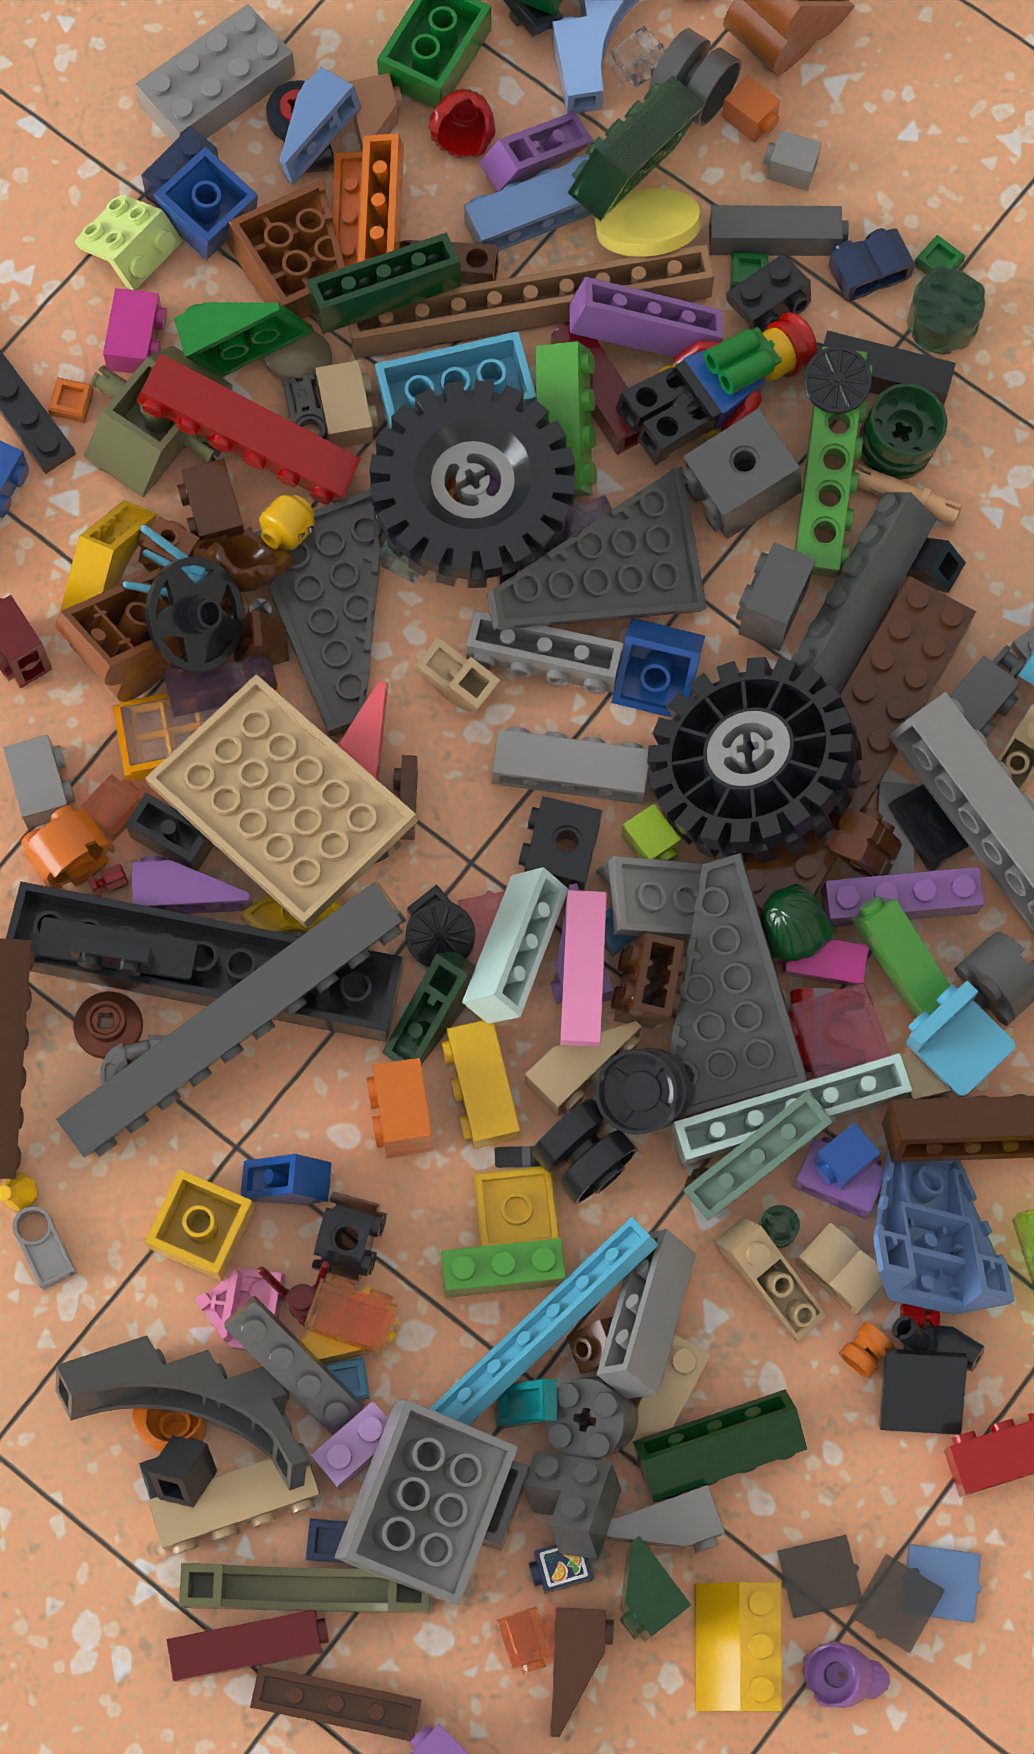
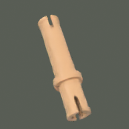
M860 463L854 472L859 473L857 488L871 492L879 497H883L885 492H912L936 519L954 527L962 504L942 498L932 493L933 490L928 487L924 489L915 487Z

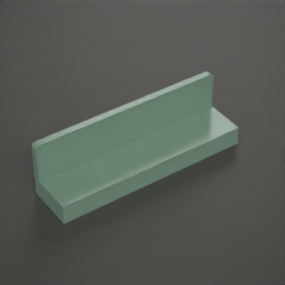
M807 1090L684 1188L683 1191L704 1218L709 1221L834 1123L836 1118L834 1116L830 1117L812 1093Z

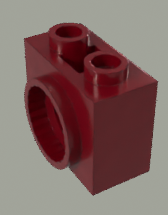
M9 595L4 599L0 598V671L8 681L14 679L21 689L53 669L41 640L12 595Z

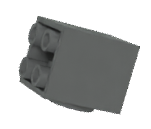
M759 408L683 456L685 470L682 471V475L687 482L685 485L688 494L695 503L701 500L706 510L704 516L715 532L721 530L727 539L802 492L800 466Z

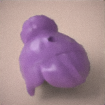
M830 1641L825 1644H819L817 1648L803 1657L804 1666L802 1673L807 1688L814 1692V1698L821 1707H852L865 1698L876 1699L888 1690L890 1684L888 1671L880 1662L869 1660L862 1652L851 1645ZM840 1672H845L846 1677L844 1679L839 1677Z

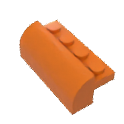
M399 133L364 135L363 151L334 153L332 215L335 234L339 241L345 267L400 248L404 145Z

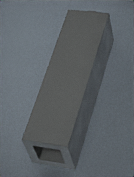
M711 205L709 255H732V252L768 254V256H780L782 254L785 256H831L836 246L848 241L849 223L848 220H842V206Z

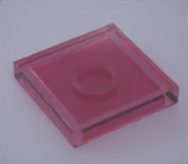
M866 982L791 1004L790 1010L814 1079L891 1056Z

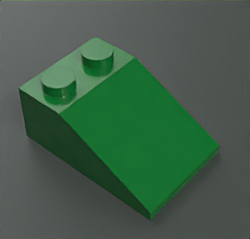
M204 302L188 307L185 313L174 318L185 357L222 378L314 332L311 324L279 303Z

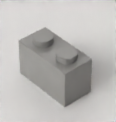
M48 735L3 747L21 815L27 828L51 822V816L56 810L69 805V803L76 802L70 780L62 781L59 769L66 767L60 745L53 747Z

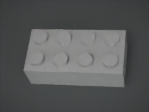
M247 4L137 82L135 85L140 107L172 143L190 126L207 139L270 94L278 86L295 76L293 52L256 11Z

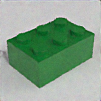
M414 0L377 58L378 75L389 73L393 87L399 86L402 94L435 109L443 97L455 90L490 33L491 6L480 0Z

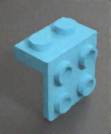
M968 981L959 988L952 984L936 1000L940 1006L931 1015L926 1011L922 1012L909 1025L908 1028L912 1033L905 1043L959 1097L968 1095L1015 1048L1014 1040L974 1001L978 991Z

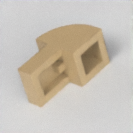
M439 637L414 668L419 674L443 691L442 696L470 712L477 711L500 682L498 677L472 657L466 659Z

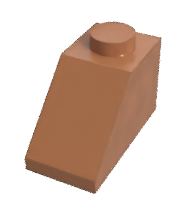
M389 73L347 81L354 85L361 104V108L353 116L361 151H363L364 135L390 134L398 123L397 108L403 107L402 96L399 86H392Z

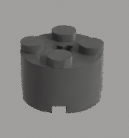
M995 932L954 968V971L964 983L968 981L978 991L974 1001L982 1009L987 1007L1000 1023L1008 1026L1034 1002V960L1028 964L1020 955L1025 949L1019 943L1004 933Z
M599 1376L575 1379L557 1388V1421L546 1422L548 1440L553 1447L557 1448L564 1455L595 1460L609 1457L622 1450L633 1439L638 1425V1410L632 1399H626ZM588 1412H590L591 1417L596 1418L595 1425H592L591 1420L588 1419Z

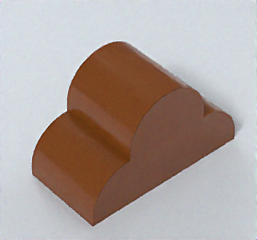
M734 0L724 17L723 26L775 75H779L796 64L809 51L816 40L826 37L835 30L849 15L855 5L849 0Z
M162 566L130 582L152 585L154 579L164 567ZM123 584L60 611L56 620V629L116 698L121 702H126L139 697L152 688L168 672L172 665L161 657L150 639L145 615L148 593L126 589L123 587ZM159 595L156 615L171 605L169 597ZM162 637L164 643L174 655L178 657L183 654L179 637Z

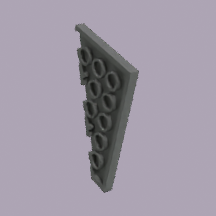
M675 467L488 592L493 631L692 613L705 610L707 607L686 485L682 475L683 468Z

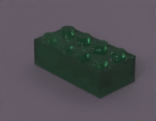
M673 75L662 86L658 82L655 83L643 98L645 100L643 104L637 100L625 114L624 118L626 120L624 122L618 118L605 134L607 138L603 140L599 136L585 153L589 157L588 161L584 159L571 176L575 181L568 194L599 221L603 220L677 148L704 107L705 103Z

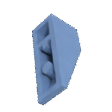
M320 67L312 77L308 78L303 84L302 89L298 92L282 149L280 163L288 182L293 185L361 108L354 85L323 67Z

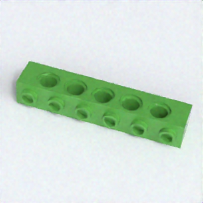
M856 351L866 360L867 352ZM869 365L872 374V365ZM864 401L856 409L843 414L828 413L813 405L795 551L816 559L812 575L836 578L840 567H843L849 556V546L843 545L844 531L851 532L854 509H848L847 507L849 495H856L859 473L852 472L853 460L860 459L863 437L857 436L858 422L865 423L868 401ZM832 420H841L846 424L848 430L845 433L836 434L830 430L828 423ZM827 456H836L842 461L843 467L838 470H831L825 466L823 459ZM823 492H832L837 496L838 504L831 507L825 506L820 502L819 495ZM818 528H827L833 533L834 539L829 543H822L816 539L814 531Z

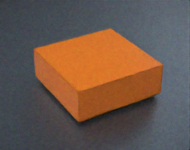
M57 377L48 407L49 415L85 423L94 394V387L91 384Z

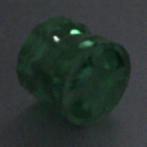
M785 1205L769 1207L763 1213L759 1225L762 1226L778 1249L786 1248L794 1242L800 1230L798 1215L792 1208Z

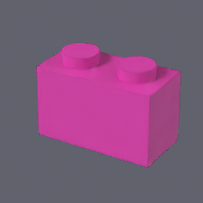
M115 288L103 351L105 364L109 370L134 373L147 356L161 351V342L157 341L159 330L165 329L167 309L162 308L159 293Z

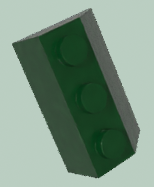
M639 1536L633 1540L627 1550L620 1609L624 1615L619 1620L633 1639L641 1636L646 1642L688 1609L691 1604Z

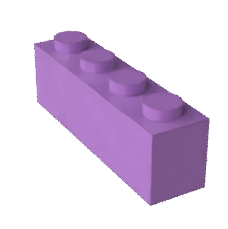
M585 277L569 304L570 333L673 358L696 341L722 342L724 339L723 314L720 309Z
M980 867L825 881L820 890L823 911L833 922L834 927L854 925L852 919L861 913L860 907L868 900L878 896L880 898L896 899L909 920L977 914L985 905Z

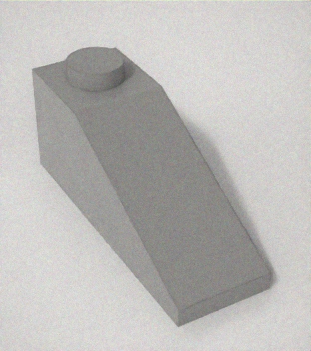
M708 1485L612 1519L605 1539L632 1543L633 1540L640 1536L647 1545L686 1549L693 1546L695 1553L719 1545L716 1537L722 1536L725 1531Z

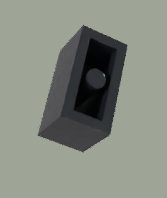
M148 793L144 794L125 823L130 838L168 860L196 871L199 870L214 847V844L176 809Z

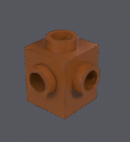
M159 516L151 529L188 557H192L193 548L198 543L199 537L188 532L180 523L167 521ZM143 532L141 533L137 541V546L141 548L138 562L143 564L149 572L162 566L143 555V550L145 549L171 562L177 560V558L154 542L149 536Z

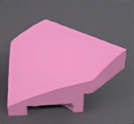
M243 1268L240 1271L233 1269L229 1272L230 1276L208 1293L204 1292L195 1299L201 1310L205 1312L219 1332L222 1340L227 1342L233 1349L246 1350L225 1329L224 1322L254 1295L279 1319L282 1301L280 1295L258 1273V1269ZM269 1271L284 1286L286 1275L282 1272Z

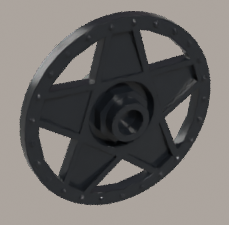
M202 557L177 559L159 572L148 592L145 609L148 633L157 652L170 665L187 672H205L219 667L233 654L242 635L244 609L236 583L222 566ZM195 565L210 571L195 584L181 569L182 567ZM165 584L171 605L156 615L158 597ZM225 589H227L232 602L233 618L220 606ZM162 637H179L184 661L171 652ZM211 639L228 641L216 657L205 662Z

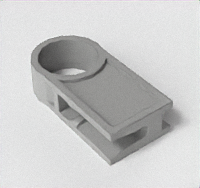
M30 1206L18 1212L13 1221V1232L18 1239L39 1287L45 1290L77 1274L57 1232L54 1221L47 1211L40 1207ZM31 1214H41L48 1221L46 1234L37 1241H26L21 1237L19 1231L23 1219Z

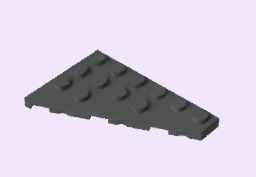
M370 489L314 510L315 527L312 533L296 549L289 551L293 559V566L288 571H285V574L275 576L271 585H267L281 621L286 626V633L329 736L347 730L367 700L382 534H380L374 518V507L371 502ZM262 530L254 533L261 537Z
M742 853L702 864L699 880L700 886L694 909V920L687 948V962L680 987V1003L669 1052L684 1064L691 1079V1100L683 1116L809 1081Z

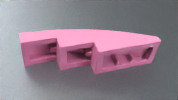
M567 890L560 1045L600 1047L606 892Z

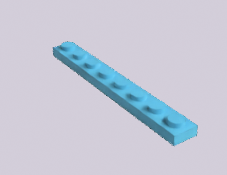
M633 1217L629 1218L429 1409L469 1426L658 1246V1243Z

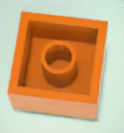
M420 1058L373 1065L374 1077L367 1078L371 1110L379 1109L380 1112L379 1116H372L377 1148L385 1147L386 1158L433 1151L432 1133Z

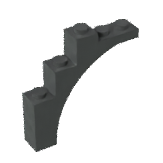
M147 1335L56 1365V1393L71 1421L100 1412L135 1408L163 1409L201 1417L228 1428L257 1446L273 1461L289 1491L304 1486L306 1467L310 1465V1460L305 1446L302 1443H297L292 1435L291 1423L285 1414L286 1401L289 1400V1391L263 1366L227 1378L223 1365L221 1363L216 1364L209 1350L166 1364L162 1351L153 1347Z

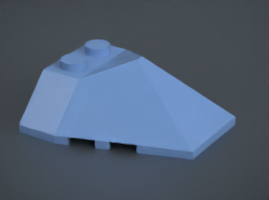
M887 1150L873 1239L878 1271L888 1300L952 1315L1009 1305L1015 1301L1008 1264L1003 1254L996 1255L988 1237L992 1233V1229L987 1220L983 1222L980 1220L973 1204L977 1197L960 1160L892 1163L889 1150Z

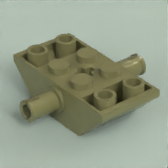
M175 346L147 356L128 381L109 370L105 365L98 369L102 376L95 372L91 381L93 387L100 389L113 399L102 411L84 456L87 460L143 498L183 449L188 448L207 463L216 461L213 455L219 458L222 451L210 445L209 439L199 434L193 436L184 433L176 427V422L165 416L162 418L154 417L142 409L143 405L136 402L160 353L230 390L233 388L231 383L216 373H211L186 358L184 352Z

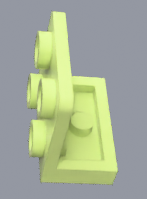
M120 195L112 199L107 204L106 209L93 222L86 225L82 233L75 240V244L80 250L108 261L125 286L131 290H136L183 242L163 210L126 195Z

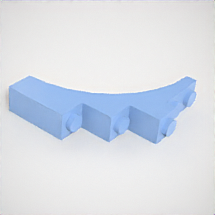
M579 0L583 17L569 16L553 21L552 44L567 114L574 111L575 113L602 109L603 84L601 70L604 55L609 41L623 17L639 0Z

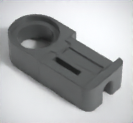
M312 374L303 375V381L296 382L294 377L285 379L283 386L291 422L301 427L306 424H315L321 430L318 436L327 439L323 409L319 406L315 388L317 386L316 377Z

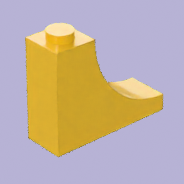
M123 500L79 535L60 611L119 585L124 571L138 547L137 541L142 533L141 526L147 525L152 528L156 522L157 513Z

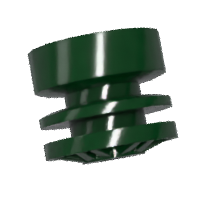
M904 383L892 385L884 390L872 405L865 423L860 428L859 436L863 437L861 458L869 468L899 480L912 478L922 472L946 435L948 419L944 405L934 393L920 385Z

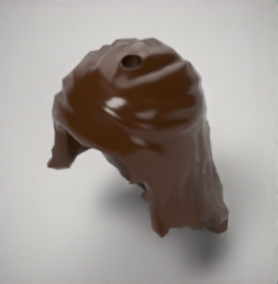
M251 527L243 534L233 537L223 535L221 537L202 539L194 546L192 551V557L207 558L222 566L236 583L239 592L254 591L261 586L271 585L275 576L285 574V571H288L293 566V559L288 550L271 548L263 541L262 537L253 532Z

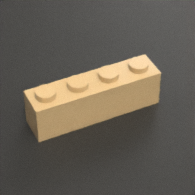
M267 1459L214 1477L194 1508L160 1500L158 1497L148 1500V1504L161 1547L166 1551L173 1549L174 1555L197 1548L196 1540L211 1535L213 1541L231 1537L237 1534L235 1528L249 1522H251L253 1528L269 1524L276 1520L275 1513L289 1508L292 1514L314 1508L313 1500L321 1498V1494L311 1463L306 1467L304 1486L289 1491L273 1461Z

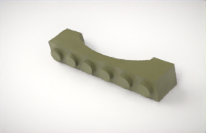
M181 1563L179 1606L194 1609L315 1610L321 1612L430 1614L431 1595L371 1574L362 1569Z

